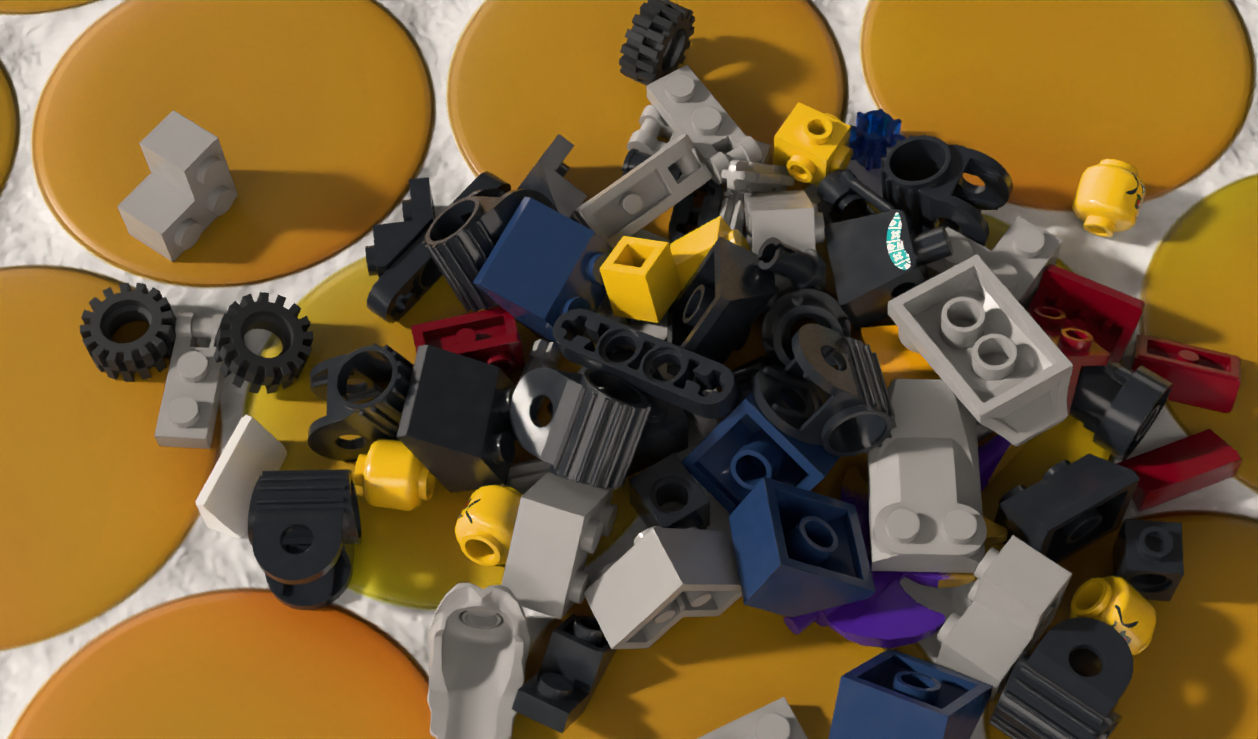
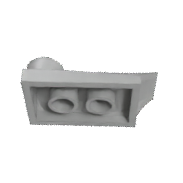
M978 254L888 301V315L898 326V337L901 343L910 351L923 356L980 424L995 431L1014 446H1020L1063 422L1068 416L1067 393L1073 364Z
M895 379L890 382L887 390L895 413L894 419L897 427L891 430L892 438H886L882 442V447L876 446L869 450L870 452L867 454L871 571L975 573L979 563L985 556L984 542L987 533L985 520L982 515L976 418L941 379Z

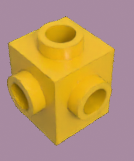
M798 102L774 136L773 165L786 166L788 173L794 179L803 183L809 182L818 187L820 182L831 172L847 169L853 155V149L849 147L851 126L843 123L832 114L822 113Z

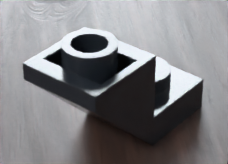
M558 134L517 189H530L542 193L552 202L557 212L580 223L574 210L580 207L587 195L563 178L570 169L563 160L574 145Z
M429 177L409 179L411 199L402 200L403 222L373 225L374 245L365 246L369 276L378 275L380 278L436 219Z
M572 614L552 631L540 670L518 689L512 710L560 733H563L584 712L617 650L610 648L596 618Z

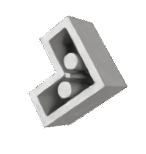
M173 110L139 143L151 174L117 206L129 234L171 262H174L185 250L193 247L199 240L201 233L218 216L225 214L238 196L219 138Z
M804 190L744 193L746 240L751 252L758 255L762 244L771 237L778 238L782 242L802 251L806 249L816 251L815 244L824 243L823 213H818L817 203H811ZM775 274V286L778 287V293L793 286L791 280ZM824 276V279L818 285V287H821L825 290L826 276Z
M1017 216L991 251L947 227L946 231L950 238L954 255L929 263L926 266L929 278L931 279L978 254L1027 311L1038 290L1047 265H1056L1063 239Z
M549 471L521 496L501 585L511 589L522 607L561 619L574 603L581 604L585 598L583 593L588 589L591 579V572L584 570L587 554L594 553L602 535L609 536L617 516L618 506L611 503L613 488L604 489L602 487L577 483L556 476Z
M653 526L638 534L633 541L634 546L620 559L604 566L599 572L600 578L583 593L611 649L649 648L681 618L719 616L742 596L734 547L724 530H704L697 527L678 529L663 528L662 526Z
M1012 535L1001 551L992 547L983 557L974 573V576L978 579L967 596V599L972 601L971 605L962 616L953 612L937 634L936 640L942 644L936 664L993 685L989 699L993 702L1006 685L1021 653L1025 651L1029 654L1054 620L1072 573L1014 535Z

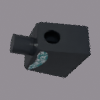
M899 209L824 226L839 306L857 331L888 317V301L929 280L927 264L954 255L950 238L943 225L918 234L906 212Z

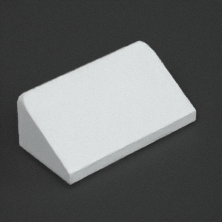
M246 414L241 418L195 501L207 528L235 538H242L248 530L250 500L259 476H262V471H279L287 457V450L283 444L253 417Z

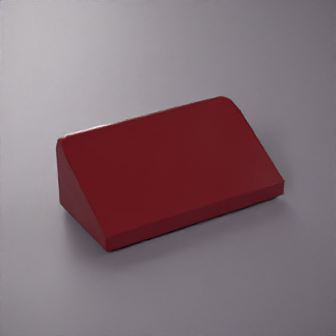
M1137 334L1130 369L1136 371L1143 365L1173 383L1174 386L1168 400L1221 413H1230L1232 411L1241 384V358L1239 356Z
M1207 429L1116 464L1133 470L1140 478L1132 500L1138 511L1141 512L1234 477L1243 460L1234 448L1211 429Z

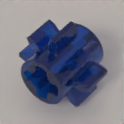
M883 109L872 110L866 113L858 112L856 126L850 125L849 147L853 149L851 161L856 160L867 171L881 168V158L887 156L886 148L894 147L897 144V140L902 141L906 139L905 136L900 135L902 121L900 119L893 120L889 114L883 112Z

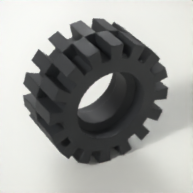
M648 0V3L644 2L640 7V15L635 14L632 19L634 24L632 29H627L625 37L628 39L622 45L620 53L624 54L619 59V65L622 66L620 72L624 76L647 86L678 70L677 66L679 63L683 64L686 57L684 56L685 50L690 47L691 41L689 37L694 34L695 27L692 26L695 22L694 12L669 0Z
M129 283L119 284L121 292L114 294L111 287L103 290L106 298L104 301L101 302L98 298L94 297L89 302L93 312L83 311L81 318L85 325H80L82 341L96 367L101 372L105 370L108 377L117 380L121 373L125 382H134V373L139 372L142 380L151 378L148 369L155 366L160 373L167 368L163 358L166 357L171 360L176 339V317L166 297H162L159 290L153 287L149 292L146 284L137 283L135 291L131 290ZM133 321L149 323L148 331L141 338L133 342L115 343L112 339L115 332L127 323Z
M260 292L257 301L254 302L252 295L248 294L242 297L240 305L234 301L229 306L227 314L224 313L214 340L213 347H216L214 358L216 363L223 361L220 371L225 378L232 372L236 375L232 384L238 388H241L245 380L251 383L249 392L258 394L261 385H266L267 394L275 393L279 384L285 389L292 384L294 378L298 379L312 350L313 331L307 332L311 324L307 316L301 319L297 318L301 310L297 304L294 303L289 310L283 307L286 297L278 295L275 303L269 302V293ZM252 329L270 331L281 340L283 350L278 356L273 358L258 356L246 347L244 335Z

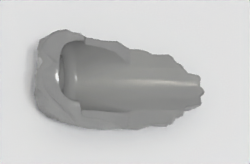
M469 582L458 583L446 593L437 607L429 629L430 657L427 702L431 711L430 734L436 739H511L513 723L517 712L512 710L517 691L523 686L530 635L524 610L509 587L492 585L482 589Z

